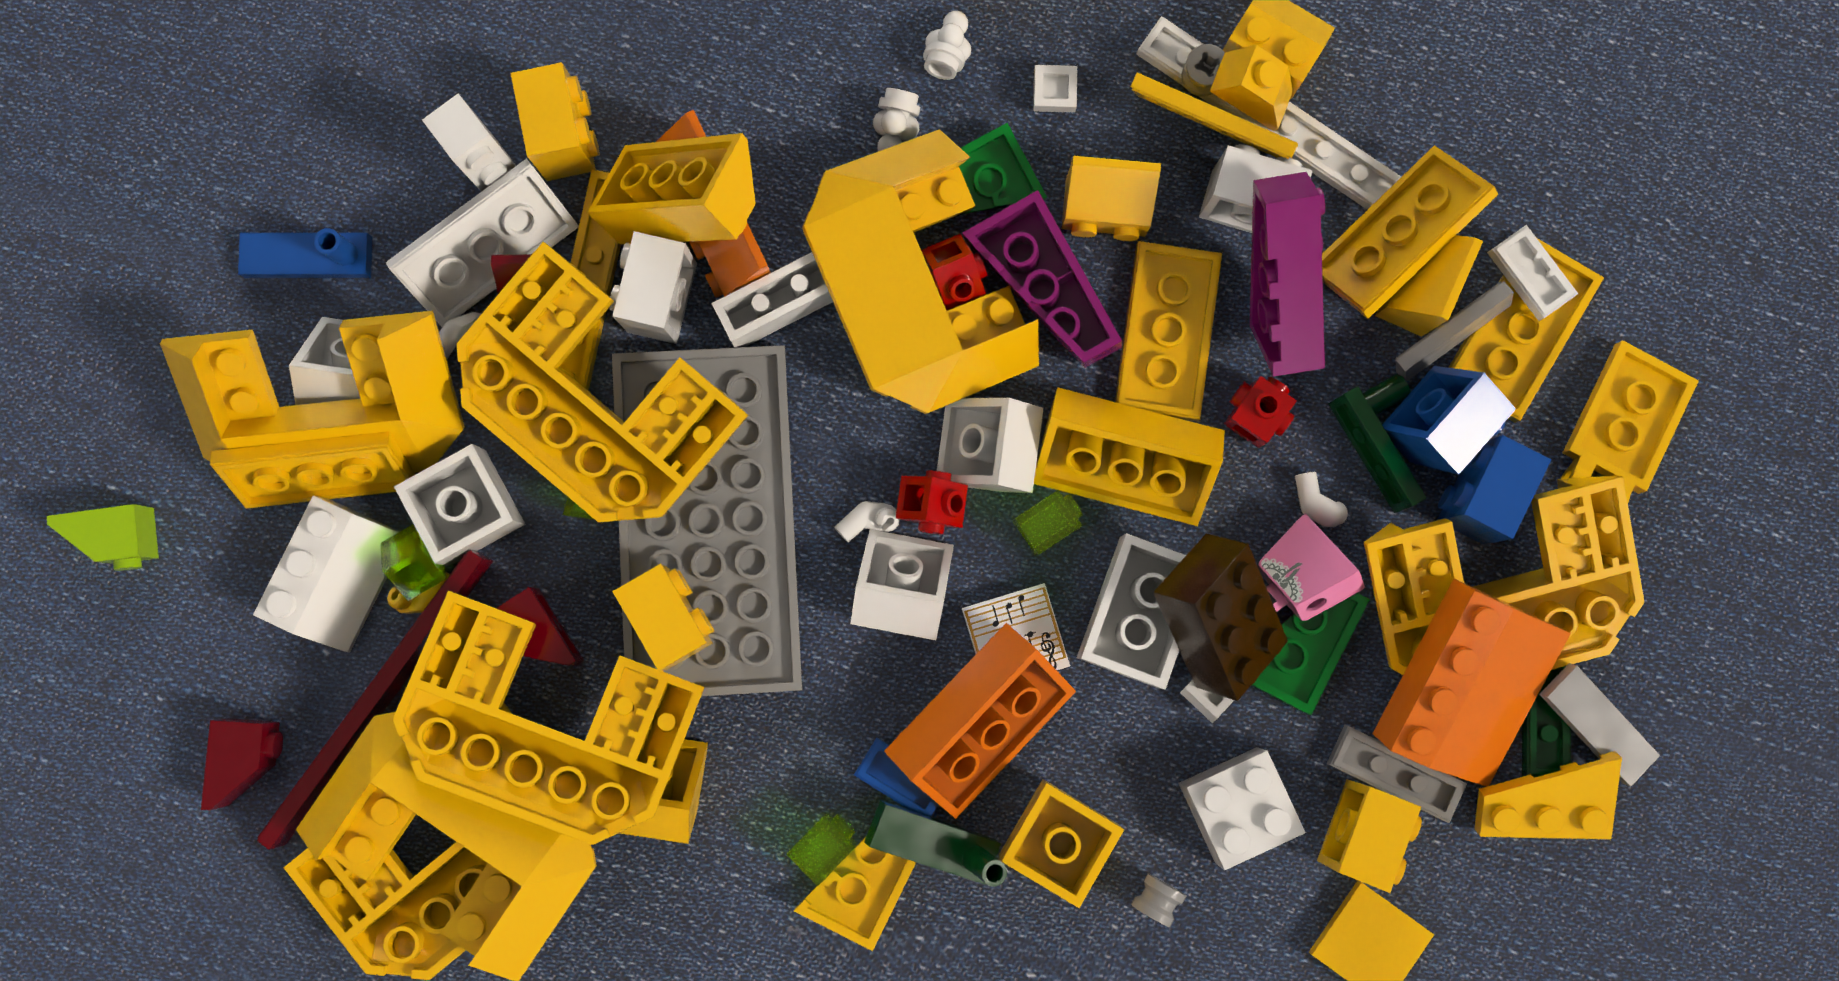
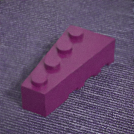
M1307 172L1253 180L1250 328L1273 377L1325 368L1322 279L1323 237L1321 233V215L1325 213V198L1322 189L1315 187Z
M1038 190L962 233L966 243L976 253H979L981 259L1010 287L1011 291L1084 368L1122 348V340Z

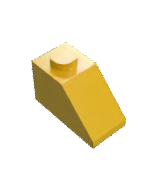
M1258 45L1225 52L1210 92L1272 131H1276L1280 127L1293 93L1289 66Z

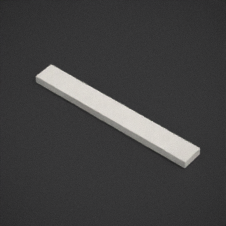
M1161 16L1139 47L1136 55L1184 86L1181 73L1188 55L1195 47L1203 43ZM1203 62L1204 66L1208 67L1209 69L1214 68L1210 67L1209 65L1205 64V62ZM1214 94L1200 97L1219 109L1272 131ZM1291 102L1288 103L1279 129L1272 131L1298 143L1297 150L1292 159L1299 161L1304 168L1313 170V174L1367 210L1401 178L1400 175Z

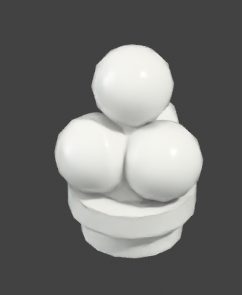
M960 11L949 12L943 19V27L931 31L926 37V47L923 53L925 60L924 68L936 78L943 80L955 78L957 72L963 69L965 61L971 55V45L964 38V33L968 29V19L964 13Z
M886 88L885 97H880L878 107L883 110L879 111L873 119L875 131L882 135L878 142V151L902 143V140L908 141L917 136L919 123L915 117L919 116L921 108L917 105L919 98L917 94L895 88Z

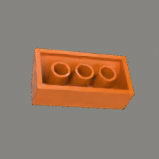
M691 110L685 113L656 142L706 137L695 111ZM748 223L736 240L689 242L697 259L700 260L706 257L712 272L705 274V277L716 298L722 295L725 297L771 273Z
M1005 623L884 752L917 787L956 819L1072 697L1076 690L1033 645L1008 623Z

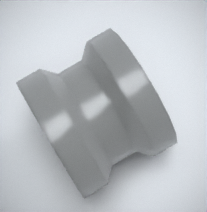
M1202 44L1195 47L1189 53L1181 77L1185 89L1191 94L1199 97L1213 94L1210 90L1225 53L1221 48L1212 44ZM1203 62H1205V64L1209 65L1210 67L1214 68L1209 69L1208 67L1204 66Z
M1147 873L1144 879L1145 889L1141 895L1134 898L1131 905L1155 921L1171 927L1174 921L1173 911L1177 905L1183 904L1187 895Z

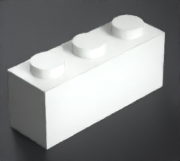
M459 93L422 119L452 161L481 192L516 166L500 143Z
M811 252L711 304L733 346L740 348L746 347L832 303L833 300Z

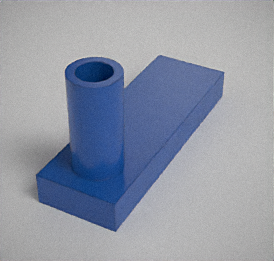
M324 228L317 233H240L238 275L244 278H371L373 237L368 233H338L330 228Z

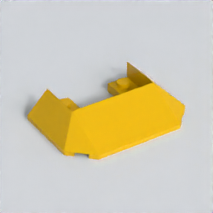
M940 129L826 170L817 188L818 192L802 226V230L870 390L885 397L890 396L911 405L910 408L924 414H928L1039 366L1038 319L1028 324L1024 323L1009 286L946 311L914 232L968 212L976 207L959 168L970 156Z
M542 242L456 343L457 358L461 365L462 388L460 389L461 406L597 522L663 517L749 415L721 389L715 387L691 365L679 357L625 422L559 367L614 303V300L591 282L584 273L545 242Z
M433 310L342 321L339 331L360 395L359 399L279 407L253 329L166 338L161 340L160 345L202 456L210 461L211 451L389 431L414 473H417L436 464L464 429V422Z
M1622 476L1557 479L1558 489L1534 495L1531 504L1543 568L1473 586L1571 633L1551 670L1567 666L1568 663L1575 664L1609 655L1620 640L1616 636L1629 616L1635 617L1644 604ZM1446 518L1406 529L1389 523L1364 541L1388 665L1401 675L1404 674L1453 579L1455 578L1464 583L1453 523Z
M448 591L392 719L398 735L402 738L411 760L410 764L417 780L591 845L653 818L705 687L619 655L585 741L501 710L536 624Z
M503 702L501 710L512 714ZM455 842L415 876L412 875L393 849L374 877L368 881H365L330 856L315 860L308 848L283 868L365 974L380 976L391 974L411 976V979L430 980L466 951L443 935L441 931L488 863Z
M395 712L374 716L300 822L296 831L315 860L330 856L365 881H368L377 873L416 814L488 863L441 933L474 955L468 966L512 981H520L596 868L594 848L591 847V844L418 781L410 764L411 760L403 740L399 737L392 719Z

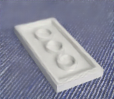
M526 158L388 260L386 264L427 311L433 310L435 320L443 327L446 321L459 317L496 289L491 267V255L533 254L542 242H545L552 248L576 230L579 225Z

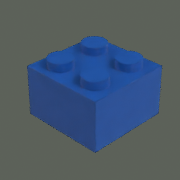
M1433 366L1382 426L1395 447L1410 463L1460 474L1462 470L1473 464L1477 458V453L1489 439L1502 431L1506 424L1505 421L1516 408L1486 373Z
M1504 435L1489 440L1477 453V458L1473 464L1461 471L1454 486L1449 485L1443 492L1438 503V508L1442 509L1437 520L1446 518L1452 521L1455 531L1481 544L1513 539L1552 459Z

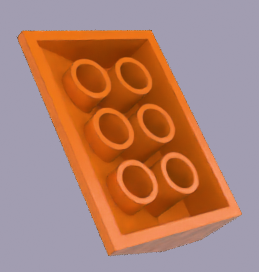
M1454 578L1372 734L1390 751L1430 769L1486 787L1489 786L1571 633Z

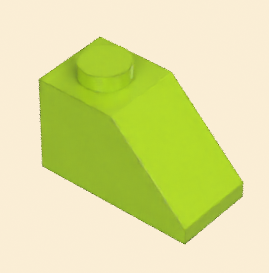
M131 504L47 516L48 526L94 562L113 564L115 571L142 568L143 560L159 558L153 507Z

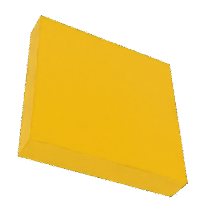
M1357 880L1309 953L1347 981H1404L1434 934Z

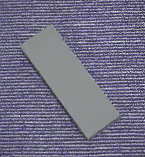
M1504 281L1497 283L1452 316L1447 322L1437 327L1396 357V373L1401 375L1406 381L1410 380L1510 307L1514 294L1512 289Z
M1568 663L1539 694L1599 759V755L1616 751L1622 757L1619 778L1622 784L1631 787L1659 758L1660 755L1577 665Z
M1344 725L1327 761V765L1378 790L1421 806V811L1446 823H1450L1467 783L1451 775L1430 769L1390 751L1381 741L1348 725Z

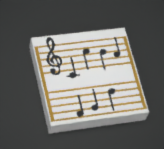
M1045 583L962 608L975 655L1005 623H1008L1033 645L1056 670L1070 667Z

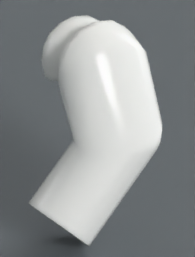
M471 312L445 322L439 331L446 360L455 349L456 343L479 318L481 313Z
M1316 472L1295 475L1300 508L1303 514L1306 513L1311 520L1323 527H1336L1345 522L1348 516L1346 506L1340 501L1335 502L1320 494Z
M864 501L858 504L834 528L849 543L864 528L885 532L893 531L899 525L900 519H895L896 509L892 505Z

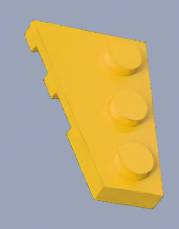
M1616 751L1599 755L1600 760L1578 765L1576 762L1560 766V771L1543 776L1533 777L1530 774L1480 788L1478 791L1474 829L1480 837L1612 839L1622 757Z
M865 837L795 907L794 912L873 951L916 862L871 848L864 843Z

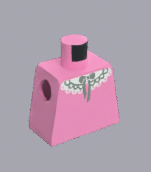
M1306 513L1294 523L1258 563L1264 579L1269 584L1266 588L1276 612L1287 605L1301 621L1309 620L1365 588L1359 570Z

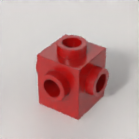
M961 234L921 250L946 311L986 295L981 280L987 277L984 263L978 252L972 253Z
M1260 376L1251 385L1244 381L1230 400V403L1235 408L1224 422V425L1257 448H1260L1269 442L1274 433L1280 437L1286 431L1295 417L1289 411L1297 400L1288 395L1290 390L1285 384L1273 377H1268L1266 380Z
M927 470L925 476H901L895 519L919 523L918 531L931 534H944L945 527L962 528L968 485L951 481L952 474L941 471Z

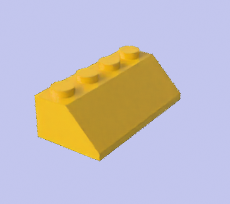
M743 133L625 145L587 213L620 245L625 243L631 244L634 231L679 242L736 240L745 229L747 219L756 204L748 139Z
M1057 387L1036 463L1034 484L1198 526L1223 463L1225 430Z

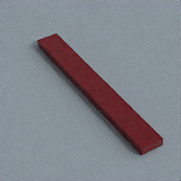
M473 550L466 552L258 835L257 842L268 850L288 843L300 822L374 716L383 713L413 672L447 592L451 591L468 597L493 563L492 559L482 552Z

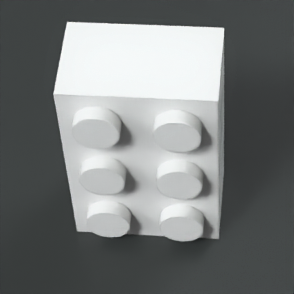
M1127 533L1122 535L1116 546L1076 658L1155 688L1165 690L1179 653V648L1153 592L1186 555Z

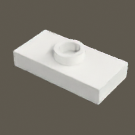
M1527 225L1487 252L1538 321L1544 319L1578 295V292Z

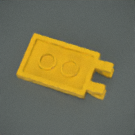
M1623 340L1616 343L1562 452L1574 460L1560 479L1591 477L1593 471L1604 476H1622L1627 503L1632 491L1638 494L1646 492L1699 380Z

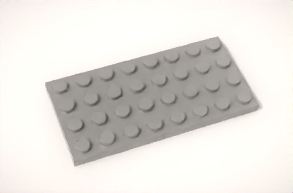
M785 345L612 354L614 413L624 422L679 357L685 360L715 387L721 389L749 415L663 517L619 521L621 586L660 563L670 568V570L676 568L677 571H681L693 592L686 596L693 610L697 607L699 609L702 608L715 630L708 635L713 644L663 672L705 687L702 696L802 690ZM622 609L624 657L657 669Z

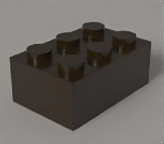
M1206 533L1153 592L1196 688L1238 701L1288 642L1250 546L1247 543Z

